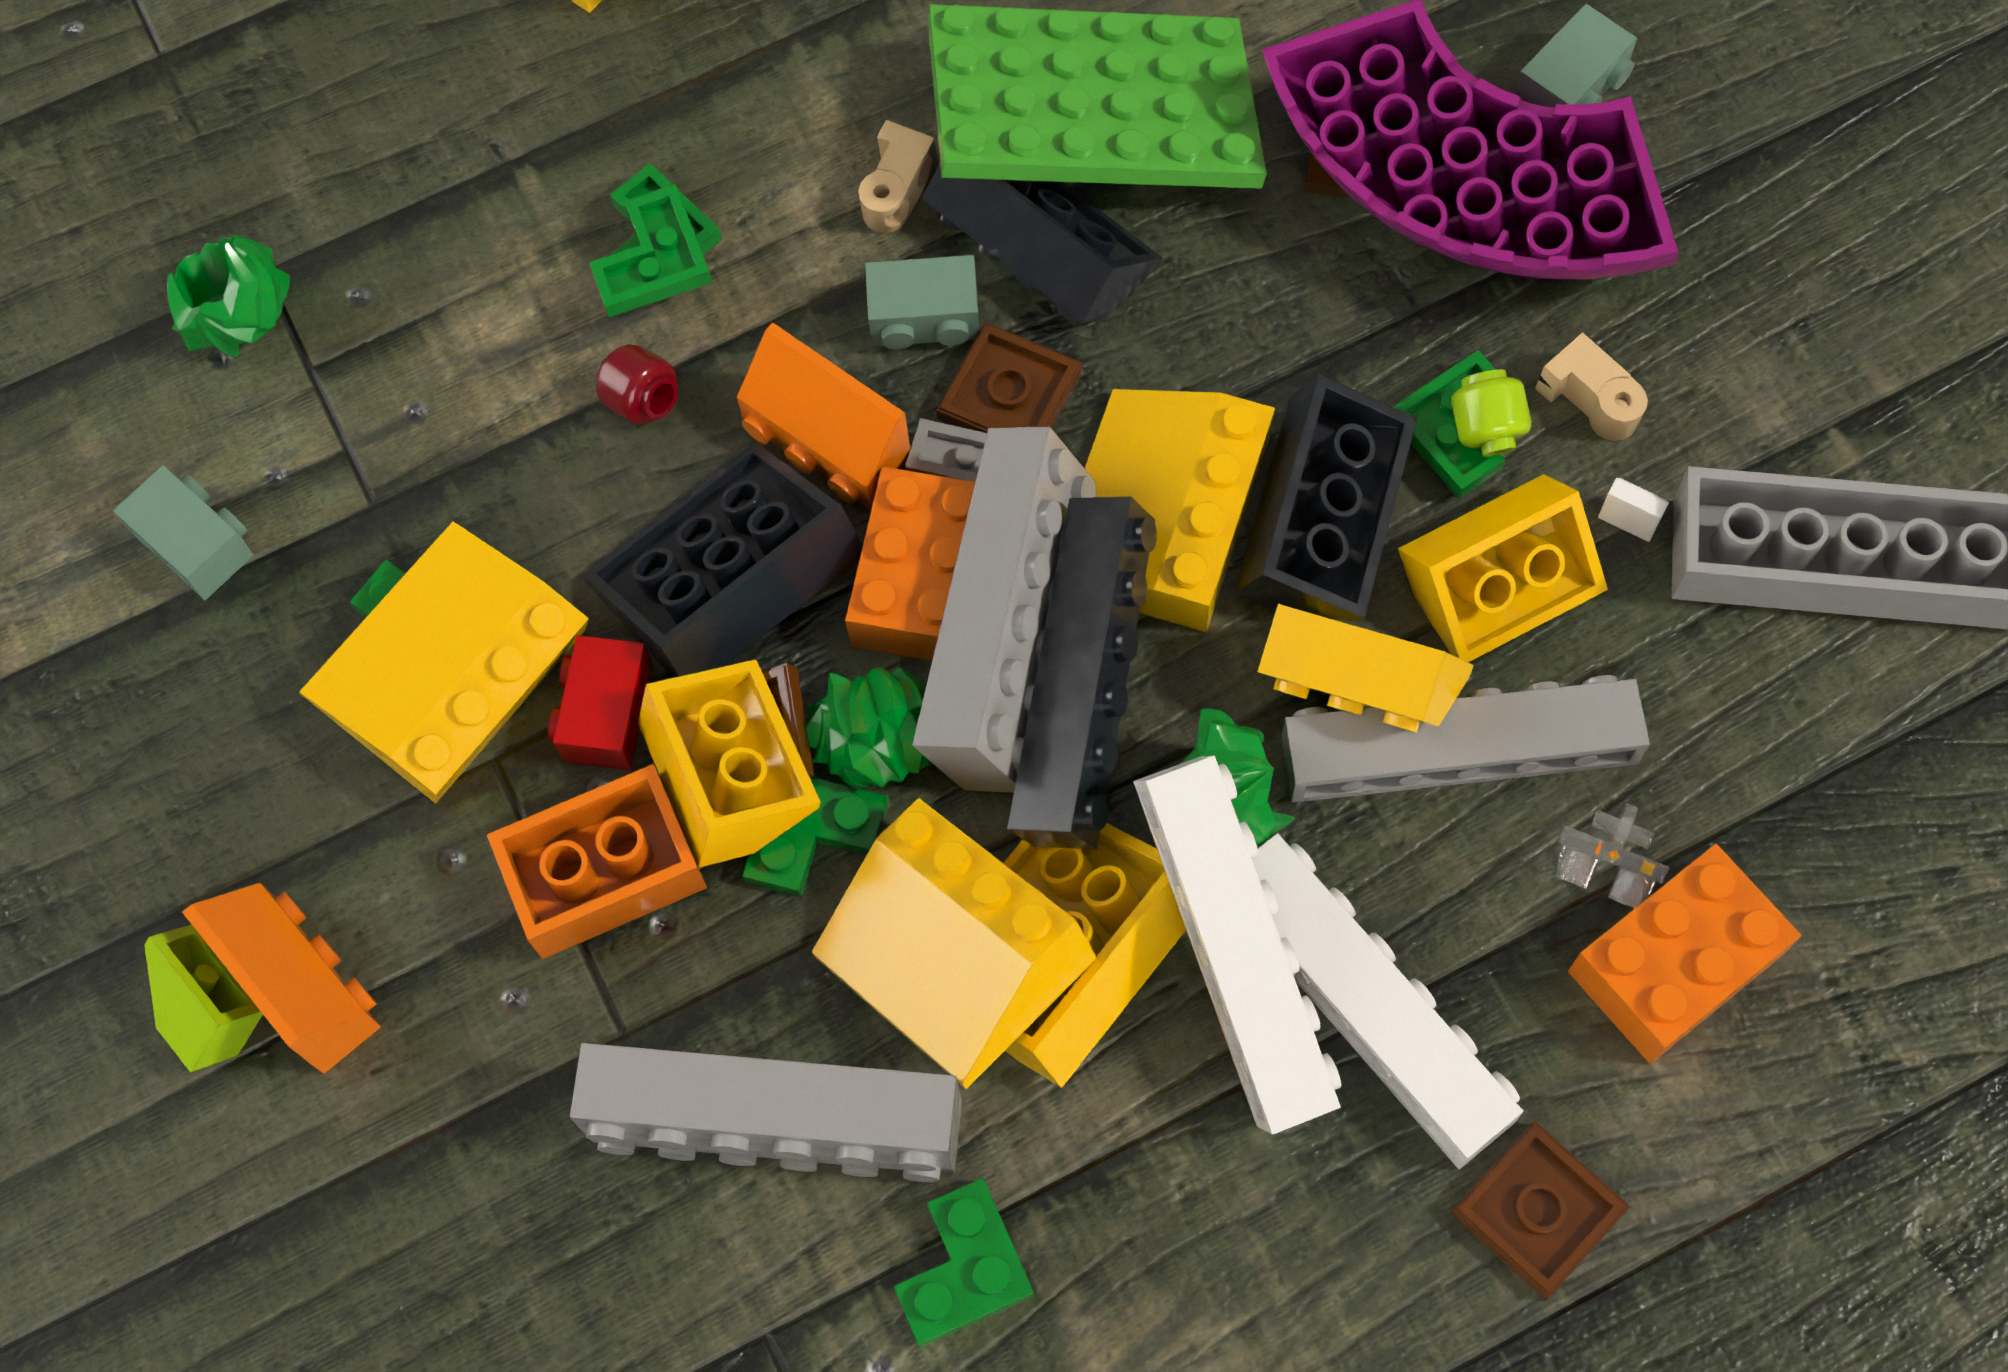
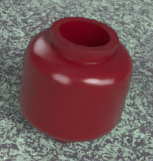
M627 344L616 348L601 362L596 377V393L599 401L612 412L631 423L646 425L663 418L674 407L678 398L677 376L675 369L665 359L642 346Z

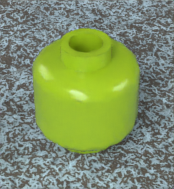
M1503 369L1480 372L1462 379V388L1457 390L1452 396V409L1461 444L1470 448H1481L1483 457L1498 456L1515 451L1517 449L1515 440L1529 433L1532 422L1523 383L1519 379L1507 377L1506 370Z

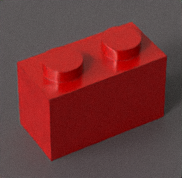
M576 635L573 653L566 654L561 665L560 684L562 688H565L561 708H553L548 727L549 740L553 741L564 762L632 771L640 732L638 721L646 684L650 683L653 669L652 660L644 643Z

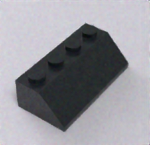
M939 164L922 197L926 203L937 210L936 216L941 222L951 228L963 230L977 241L975 246L981 253L991 259L1004 262L1016 272L1015 277L1022 285L1031 290L1044 293L1056 303V310L1073 322L1086 323L1108 317L1159 266L1163 259L1064 182L942 178L941 165Z
M1321 374L1315 376L1290 396L1234 594L1273 611H1276L1278 604L1329 619L1363 620L1366 615L1417 418Z

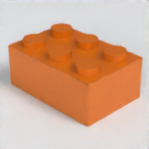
M888 467L881 468L845 619L851 647L933 661L975 482Z
M654 764L487 834L527 940L542 959L707 889Z
M1714 844L1580 952L1568 973L1647 1062L1652 1064L1782 957L1802 935L1717 844Z

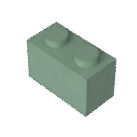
M1585 4L1521 70L1515 95L1520 96L1521 101L1554 108L1556 104L1601 103V96L1610 87L1614 90L1619 89L1631 74L1635 63L1630 59L1637 37L1588 4Z
M974 255L865 263L868 322L873 347L885 346L890 349H904L913 344L939 342L944 345H959L967 340H975L980 327Z
M162 465L121 502L113 512L132 535L205 601L254 556L241 538L248 530L225 507L217 513L206 504L211 499L210 495L190 475L186 474L179 480Z

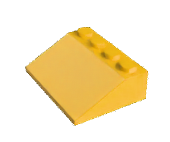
M1112 390L1085 470L1095 481L1096 497L1131 496L1155 519L1157 540L1154 549L1149 553L1145 576L1147 581V597L1144 604L1140 606L1139 613L1207 633L1271 439L1274 407L1217 392Z
M453 521L300 690V694L436 804L575 644L576 635H583L589 618L544 581Z
M920 798L876 838L812 950V954L818 961L945 1072L956 1076L957 1082L965 1089L1097 959L1080 926L1073 917Z
M1108 823L1100 830L1097 850L1034 847L1025 840H1022L1003 863L1073 917L1097 957L1005 1050L1020 1063L1060 1088L1065 1085L1186 931L1158 849Z

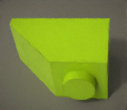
M192 924L150 936L144 946L156 1029L190 1073L238 1056L261 1019L262 1012Z

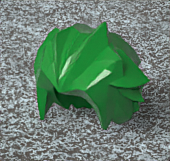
M232 234L231 239L221 236L217 243L207 242L198 255L195 252L185 257L179 263L174 276L172 273L168 274V302L170 312L175 321L171 329L181 335L189 351L216 347L223 353L237 359L239 344H244L245 342L253 343L266 335L272 327L276 326V321L282 313L283 303L289 290L290 275L275 268L271 248L249 238Z
M876 667L866 676H857L853 681H849L843 676L829 673L827 696L806 708L810 718L807 726L809 746L817 749L813 763H827L830 774H837L843 782L855 787H869L868 784L883 788L889 781L902 782L909 772L919 773L921 768L926 767L930 762L912 746L927 685L921 679L900 667L891 673L881 667Z
M1210 708L1201 709L1198 738L1194 745V750L1181 763L1200 756L1215 755L1218 765L1224 763L1227 766L1237 791V797L1232 799L1231 802L1238 822L1244 821L1247 823L1254 836L1256 845L1259 847L1270 840L1271 835L1295 820L1291 815L1273 812L1268 802L1274 768L1267 761L1261 743L1264 742V735L1261 730L1235 725L1233 720L1223 711Z

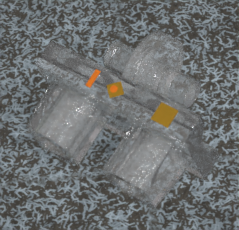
M1628 803L1625 804L1619 818L1599 810L1596 811L1591 827L1611 834L1609 843L1564 825L1557 839V842L1563 845L1558 855L1555 877L1586 889L1598 859L1619 867L1608 898L1632 908L1638 907L1647 899L1655 881L1663 884L1670 867L1623 849L1626 841L1648 849L1654 832L1633 824L1638 807Z

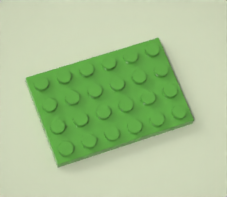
M930 4L928 31L942 178L1262 189L1267 173L1239 18Z

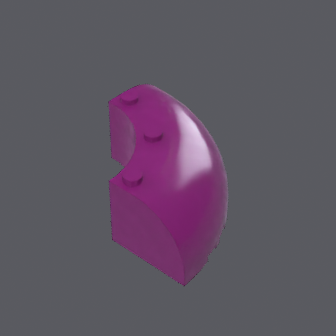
M1413 0L1262 49L1277 95L1298 135L1320 166L1358 204L1385 225L1419 245L1459 262L1499 273L1541 279H1598L1633 275L1677 264L1678 249L1631 96L1593 104H1556L1555 108L1521 101V97L1500 89L1482 78L1478 80L1455 60L1454 54L1447 48L1434 29L1422 0ZM1373 116L1377 132L1369 134L1366 118ZM1438 150L1443 156L1445 165L1434 168L1429 152ZM1452 196L1454 201L1457 202V206L1443 203L1440 198Z

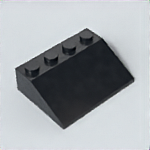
M754 442L582 576L639 642L645 644L646 649L657 662L675 678L726 666L748 647L757 643L763 635L792 612L800 609L807 600L831 581L844 574L850 566L860 559L863 544L839 503L759 443Z

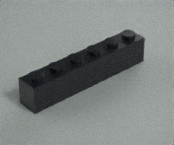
M1131 496L1069 498L1007 827L1009 831L1034 847L1097 850L1100 830L1105 827L1107 822L1108 805L1106 796L1110 773L1115 770L1118 761L1116 739L1120 717L1124 715L1128 705L1127 677L1130 661L1135 658L1138 648L1136 634L1140 606L1144 604L1147 597V581L1145 578L1149 553L1154 549L1157 540L1155 519Z

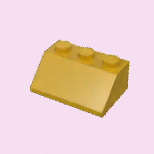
M1545 474L1398 548L1414 598L1451 655L1466 662L1486 654L1608 590L1579 491Z
M1278 604L1257 672L1276 678L1274 690L1307 699L1310 689L1330 694L1327 706L1360 716L1365 705L1385 711L1383 723L1417 733L1420 722L1439 727L1468 681L1474 665L1445 651Z
M756 659L646 684L638 725L698 868L754 854L819 808V797Z

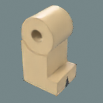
M886 120L877 136L881 160L876 171L864 178L858 190L864 222L870 229L879 233L894 232L905 224L938 163L934 137Z
M1583 332L1544 366L1535 387L1551 403L1561 394L1564 395L1589 417L1591 428L1597 435L1611 441L1624 440L1633 434L1647 408L1648 402L1646 392L1642 386Z

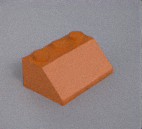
M772 322L764 332L737 395L743 418L742 426L760 443L767 444L771 441L784 450V454L790 463L803 473L810 474L813 470L828 481L827 484L832 492L846 503L853 504L857 501L871 511L881 468L888 467L906 470L905 465L910 452V443L905 412Z
M257 883L191 904L182 911L285 1043L321 1073L325 1074L381 1028L369 1013V1010L377 1005L375 1000L355 977L346 983L334 969L342 960L320 934L311 940L299 926L307 917L285 891L275 897L261 883Z

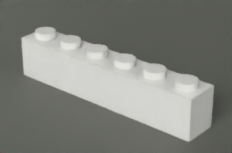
M1215 755L1200 756L1133 781L1257 1127L1273 1135L1341 1108L1335 1092L1336 1089L1341 1088L1340 1076L1328 1053L1322 1054L1314 1034L1315 1031L1320 1030V1021L1312 1001L1307 995L1301 997L1293 974L1299 972V962L1290 941L1286 937L1280 939L1272 916L1279 913L1277 900L1269 883L1265 879L1259 881L1252 858L1258 855L1257 845L1247 823L1244 821L1239 823L1231 800L1237 797V791L1229 769L1224 763L1218 765Z
M1277 833L1257 849L1258 855L1253 857L1252 861L1259 881L1265 879L1276 897L1279 913L1272 917L1280 939L1286 937L1296 953L1299 962V972L1293 974L1295 981L1460 1170L1509 1129L1523 1113V1110L1517 1104L1520 1097L1516 1089L1499 1072L1489 1073L1475 1057L1478 1053L1477 1047L1462 1028L1455 1024L1449 1027L1434 1010L1437 1005L1429 990L1417 979L1412 978L1408 981L1393 964L1396 961V957L1389 945L1378 934L1372 932L1367 935L1353 919L1356 915L1355 910L1343 893L1334 887L1328 890L1314 875L1316 871L1315 864L1305 850L1296 843H1292L1289 846Z

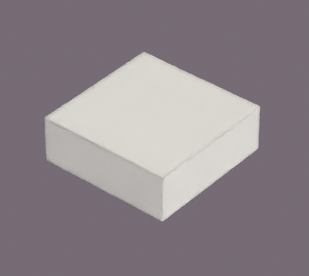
M1616 478L1598 518L1650 542L1669 502L1624 479Z

